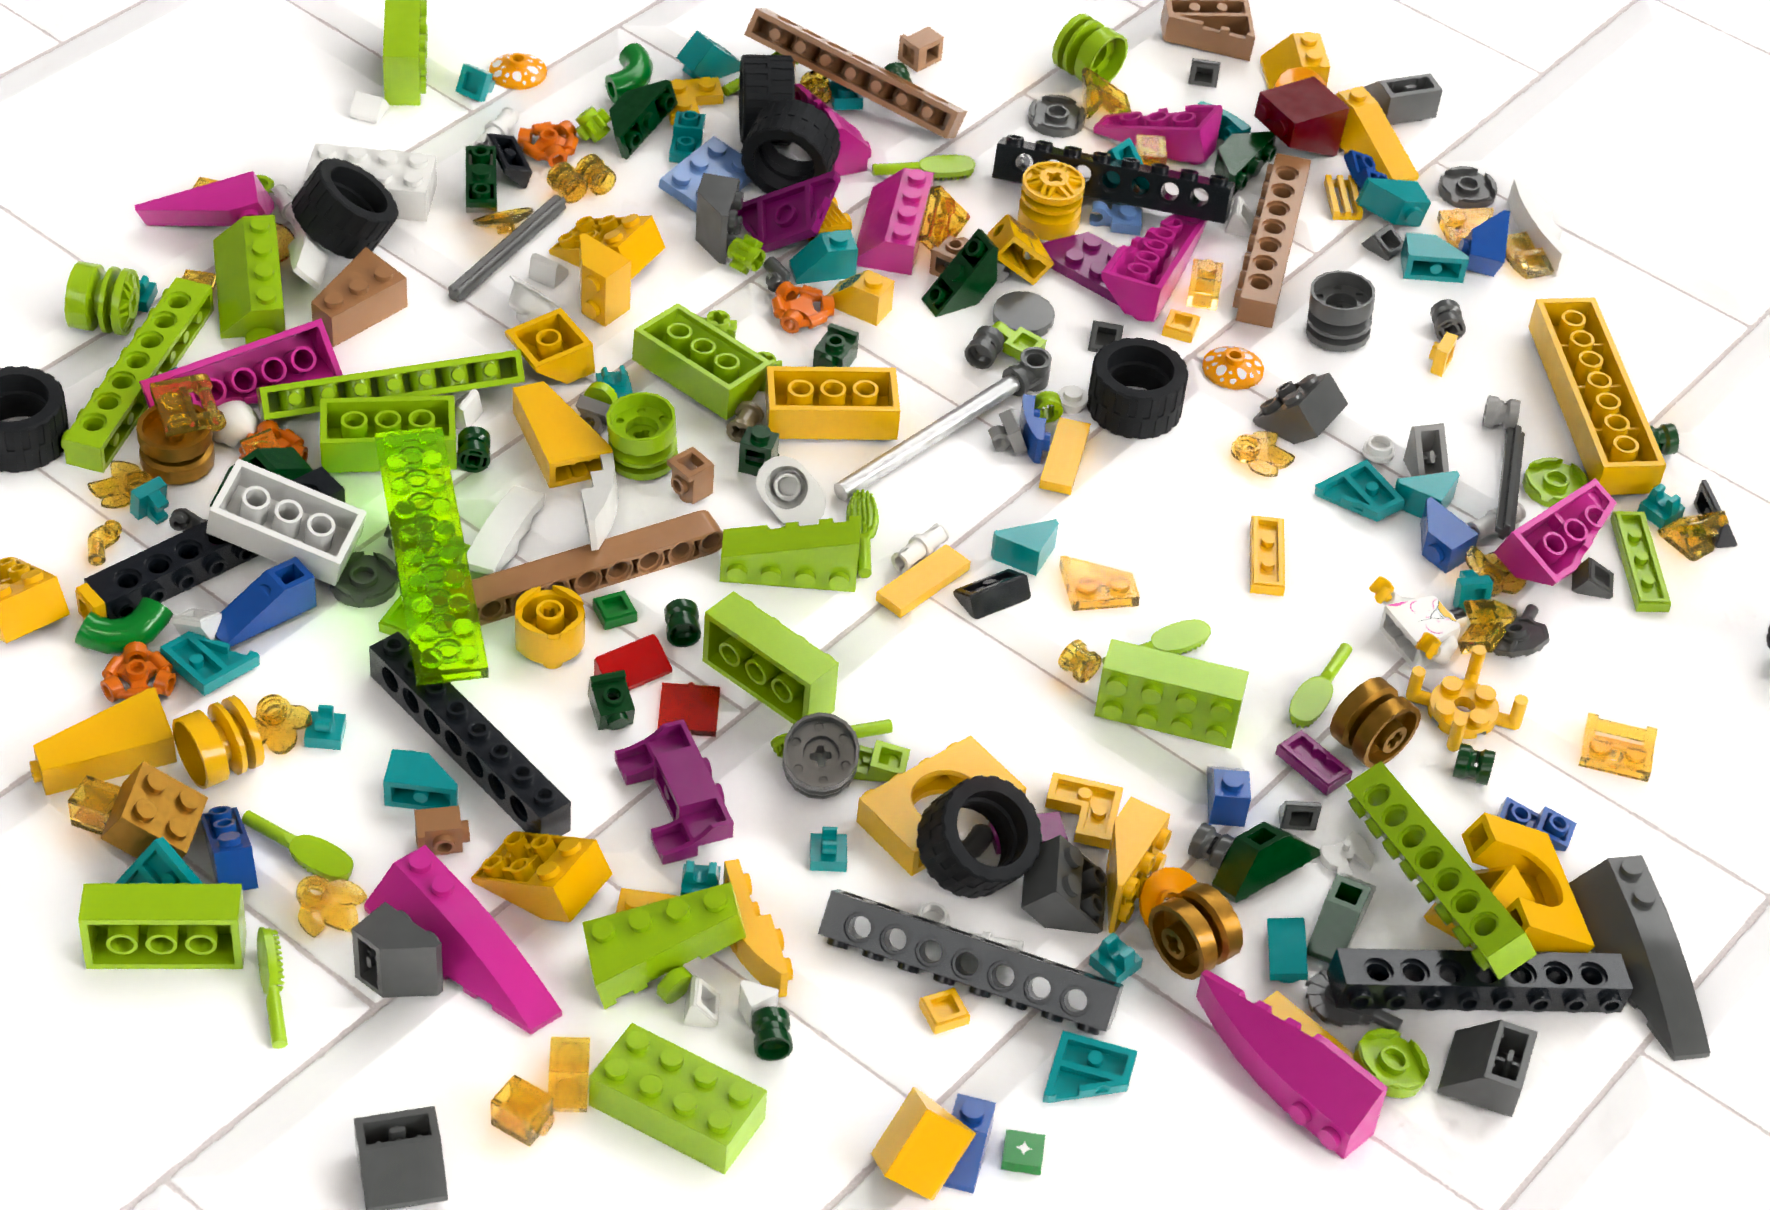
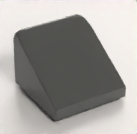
M1192 58L1188 84L1216 88L1221 62Z
M1389 223L1366 239L1361 245L1388 261L1402 251L1404 241L1391 223Z
M1093 320L1088 351L1098 353L1099 349L1110 342L1121 340L1124 325Z
M1588 557L1572 573L1571 590L1578 594L1611 599L1613 597L1614 573Z
M1284 801L1278 811L1280 828L1316 830L1322 804L1318 802Z

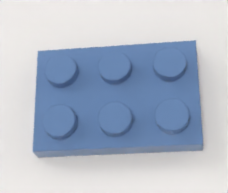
M713 136L662 176L658 187L694 212H697V191L703 173L740 179L739 191L751 182V179L744 172V166L741 163L742 154Z

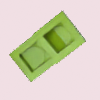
M877 739L874 748L860 745L857 771L853 779L879 782L889 781L894 775L906 772L911 749Z

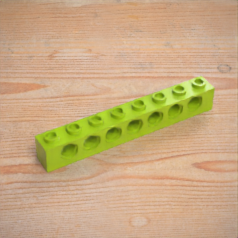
M176 277L169 288L164 289L155 308L150 309L144 324L136 329L130 344L122 349L116 364L108 369L99 388L94 389L88 404L84 409H80L76 421L69 430L67 429L61 439V447L64 449L66 464L100 473L105 472L137 425L138 418L148 408L139 381L175 368L213 313L214 303L211 285Z
M519 349L256 388L261 421L318 413L320 412V398L433 396L525 382L521 350Z
M1382 761L1346 784L1352 796L1348 803L1359 819L1366 816L1367 820L1364 822L1375 839L1381 836L1384 838L1381 844L1392 860L1398 857L1401 859V862L1398 864L1410 882L1415 879L1419 881L1416 887L1428 904L1433 900L1436 902L1437 905L1434 906V909L1446 926L1450 923L1454 924L1455 928L1452 931L1464 948L1469 945L1472 946L1474 950L1470 953L1483 971L1489 968L1500 980L1537 955L1525 931Z

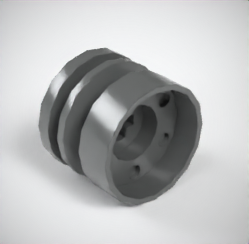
M1337 270L1325 272L1317 276L1311 283L1306 334L1310 341L1320 348L1335 352L1353 351L1364 346L1370 339L1375 302V287L1372 282L1364 276L1351 271Z
M818 712L804 716L792 725L784 741L782 766L786 780L795 791L808 798L827 799L839 795L849 787L856 775L860 745L856 732L848 722L834 714ZM816 753H823V758L828 759L825 761V766L818 767V763L815 761Z

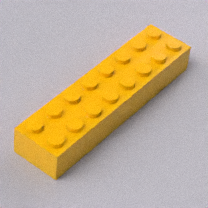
M1596 298L1536 299L1528 328L1589 481L1596 478L1610 495L1649 494L1654 487L1661 483L1666 463Z

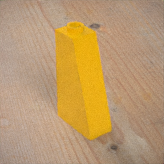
M544 381L512 388L513 414L549 488L590 480V472L602 470L600 455L613 453L612 447Z
M148 688L34 744L35 760L30 761L29 766L34 783L41 782L47 796L129 775L143 761L155 768L177 762L174 736L156 688Z

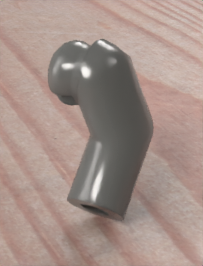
M769 257L765 260L763 267L771 275L770 278L766 276L767 287L770 291L776 292L777 287L781 283L790 280L791 274L775 257Z
M187 508L174 510L169 518L171 528L183 532L207 521Z
M979 823L971 828L969 834L961 842L971 856L978 858L991 844L993 832L986 824Z

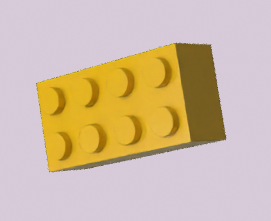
M767 366L765 386L766 420L771 432L779 433V439L898 440L900 402L896 367Z

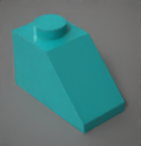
M696 30L676 56L685 65L682 70L693 79H697L698 76L700 78L719 77L720 79L740 71L741 61L698 30Z
M1367 177L1356 199V203L1359 206L1394 225L1420 227L1431 205L1430 200L1418 181Z
M851 230L820 233L789 260V267L795 283L805 284L847 279L856 275L858 247Z
M1408 232L1405 234L1400 255L1403 279L1453 283L1464 282L1469 262L1468 255L1437 235Z
M392 749L383 780L384 806L416 810L459 806L458 784L429 753Z

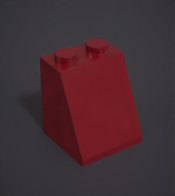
M1313 76L1260 91L1254 117L1289 148L1333 157L1338 154L1350 107Z

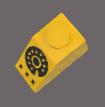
M867 269L838 282L827 295H833L835 309L877 326L892 310L895 281Z

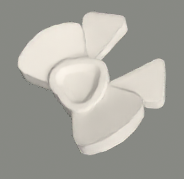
M1352 831L1346 840L1335 845H1321L1319 859L1323 866L1331 871H1335L1336 875L1344 873L1353 877L1354 873L1349 864L1352 862L1353 857L1370 871L1376 856L1374 853L1369 852L1370 848L1365 838L1359 833Z

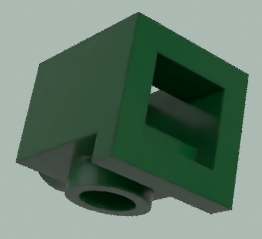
M830 323L826 334L814 348L813 367H850L857 357L859 332Z
M762 424L753 427L748 426L740 441L738 472L757 476L758 470L763 463L751 461L752 457L764 459V462L773 457L780 456L778 453L779 433L771 432L768 426Z
M625 670L590 676L587 695L598 731L604 729L619 730L629 724H633L635 707L626 682Z

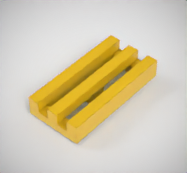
M1325 174L1324 186L1332 219L1362 220L1363 208L1356 203L1359 192L1352 176L1348 175V179L1344 180L1343 175H1337L1336 179H1332L1331 175ZM1334 188L1339 190L1344 213L1340 212ZM1346 188L1348 189V193H1349V197H1350V201H1351L1353 213H1352V211H1351V207H1350L1349 198H1348V194H1347Z

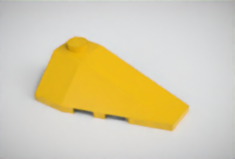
M1363 86L1338 92L1336 96L1350 107L1340 143V148L1345 150L1344 155L1350 150H1354L1371 156L1375 162V170L1386 174L1388 179L1418 180V172L1375 98Z

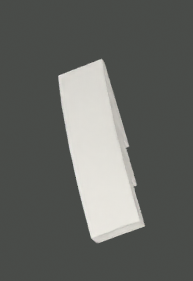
M1515 177L1512 182L1508 204L1521 235L1536 257L1555 278L1565 275L1572 251L1560 240L1563 230L1552 221L1554 210L1519 177Z
M296 221L294 223L296 237L288 245L292 271L317 290L322 284L330 251L310 238Z
M613 453L600 455L602 470L590 472L592 487L581 489L584 520L592 551L599 550L611 530L617 513L619 497Z
M514 485L488 516L466 553L461 568L485 575L500 571L517 554L519 540L531 529L532 517L544 506L545 493Z

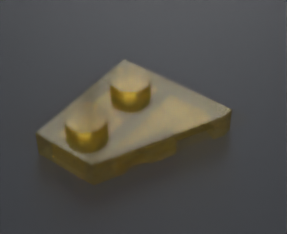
M941 185L930 187L918 240L930 252L934 246L938 247L949 235L956 238L971 216Z
M1494 208L1439 210L1437 222L1446 241L1458 249L1461 239L1466 238L1474 227L1493 217Z
M1060 556L1059 568L1072 611L1136 607L1139 605L1140 595L1133 573L1069 556Z

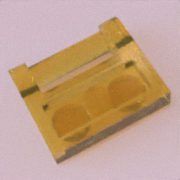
M195 374L150 383L151 396L166 437L202 429L217 432L226 426L224 414L218 410L211 392L213 385L207 374ZM194 392L199 395L205 412L196 413L189 393Z
M1588 712L1583 729L1578 766L1648 782L1652 771L1658 728L1646 726V729L1601 719L1599 714ZM1600 732L1642 742V745L1596 735L1595 733Z

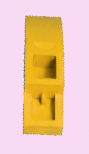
M739 859L724 861L723 884L732 883L746 933V938L730 945V948L741 964L762 985L778 989L779 998L787 997L788 981L793 980V967L790 958H784L782 953L784 950L781 928L775 929L771 914L761 915L758 902L751 901V878L749 873L743 874Z

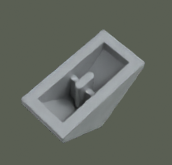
M1444 423L1411 426L1403 458L1411 477L1449 472Z

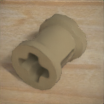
M743 401L738 404L735 418L730 420L726 426V434L734 442L740 443L747 427L759 425L764 419V412L761 407L751 401Z

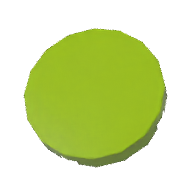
M1544 457L1534 460L1529 464L1522 484L1524 491L1532 500L1550 508L1587 484L1588 479L1586 474L1577 465L1571 463V466L1563 463V459Z
M1377 1028L1368 1031L1355 1046L1353 1059L1388 1087L1386 1096L1402 1099L1415 1096L1424 1086L1430 1071L1427 1057L1419 1045L1411 1039L1407 1042L1400 1037L1402 1033L1393 1029Z

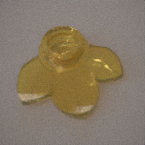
M1256 431L1252 435H1240L1231 446V454L1236 460L1247 464L1251 471L1264 477H1277L1278 470L1290 466L1295 461L1294 455L1276 446L1278 433L1272 431Z
M113 460L110 464L112 477L89 482L88 489L95 497L102 499L101 507L118 509L130 504V496L133 489L153 478H151L149 473L141 471L140 467L136 464Z
M1473 545L1466 552L1465 560L1469 569L1474 570L1479 576L1489 575L1492 579L1491 597H1495L1501 592L1516 594L1525 586L1527 580L1516 578L1494 552L1484 555Z
M269 694L260 699L256 707V717L253 718L260 733L262 743L266 744L269 750L278 755L287 754L295 747L298 739L297 730H302L312 725V716L303 705H290L287 699L278 694Z
M321 876L305 877L299 882L296 889V898L301 906L298 913V922L302 929L313 938L318 936L326 925L340 931L352 933V928L358 924L356 906L364 903L367 900V895L360 886L348 880L328 881ZM310 890H317L321 894L315 895Z

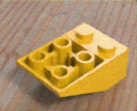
M631 214L626 217L608 215L603 218L586 216L579 219L571 231L561 235L558 238V242L549 249V253L580 268V235L585 233L630 259L632 279L666 247L652 215L638 216V214Z
M16 557L0 559L1 641L7 644L70 615L57 576Z
M1131 796L1114 821L1107 858L1108 933H1115L1121 922L1125 924L1129 922L1135 909L1134 902L1139 898L1143 882L1152 872L1163 868L1167 855L1163 854V851L1167 847L1172 835V831L1168 830L1171 814Z
M513 831L505 837L499 848L483 861L481 867L471 877V880L480 887L541 919L570 923L613 873L596 839Z

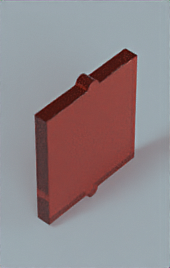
M662 682L657 729L664 723L684 719L691 735L716 737L720 687L695 685L693 682L688 684Z

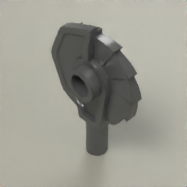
M1533 604L1527 605L1522 616H1517L1511 624L1506 623L1499 628H1494L1490 635H1487V649L1494 652L1497 656H1508L1509 658L1523 655L1527 657L1537 651L1540 652L1550 642L1547 626L1534 621L1539 612L1537 606Z
M1327 969L1320 971L1305 983L1308 986L1305 999H1308L1309 1009L1311 1012L1314 1011L1324 1023L1328 1021L1333 1025L1343 1027V1025H1359V1022L1366 1025L1374 1022L1386 1029H1393L1398 1032L1402 1026L1403 1019L1382 1009L1355 1010L1353 1008H1336L1327 976Z

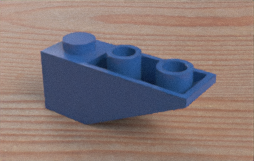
M296 556L265 570L220 612L222 613V619L215 638L229 643L230 647L316 607L315 576Z
M217 806L211 808L208 813H203L200 819L216 884H242V891L258 888L252 845L237 807Z

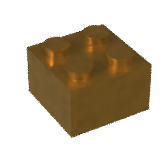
M143 761L122 783L100 839L138 858L154 840L164 837L178 855L183 858L188 853L208 797Z

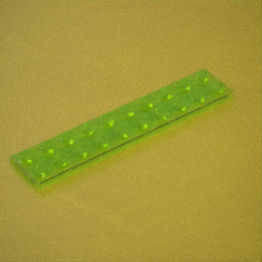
M442 427L374 433L416 686L489 678L488 662Z

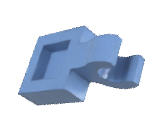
M1102 201L1092 202V212L1101 214H1090V225L1110 226V232L1140 236L1142 208L1131 205L1112 204L1110 209Z

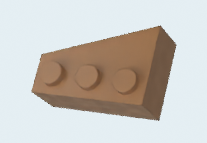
M1164 0L1160 18L1163 41L1250 62L1256 37L1249 0Z
M365 247L311 302L312 321L322 318L331 345L335 347L408 307L407 277Z

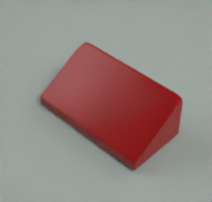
M655 634L638 639L594 659V676L625 670L629 690L670 674L673 670Z

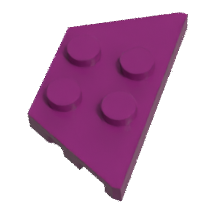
M833 170L743 202L742 209L738 210V216H743V226L753 238L763 242L761 249L765 253L817 236L841 181V176Z
M1084 232L1042 243L1054 263L1051 269L1118 305L1101 279V272L1118 247L1091 232Z

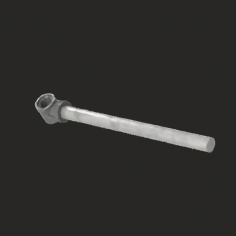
M1039 347L1025 349L1021 352L1020 362L1006 368L1003 371L1001 380L834 484L836 496L842 501L847 500L854 492L856 493V490L860 492L861 489L871 485L1012 394L1020 397L1028 391L1044 390L1049 383L1052 362L1051 354Z

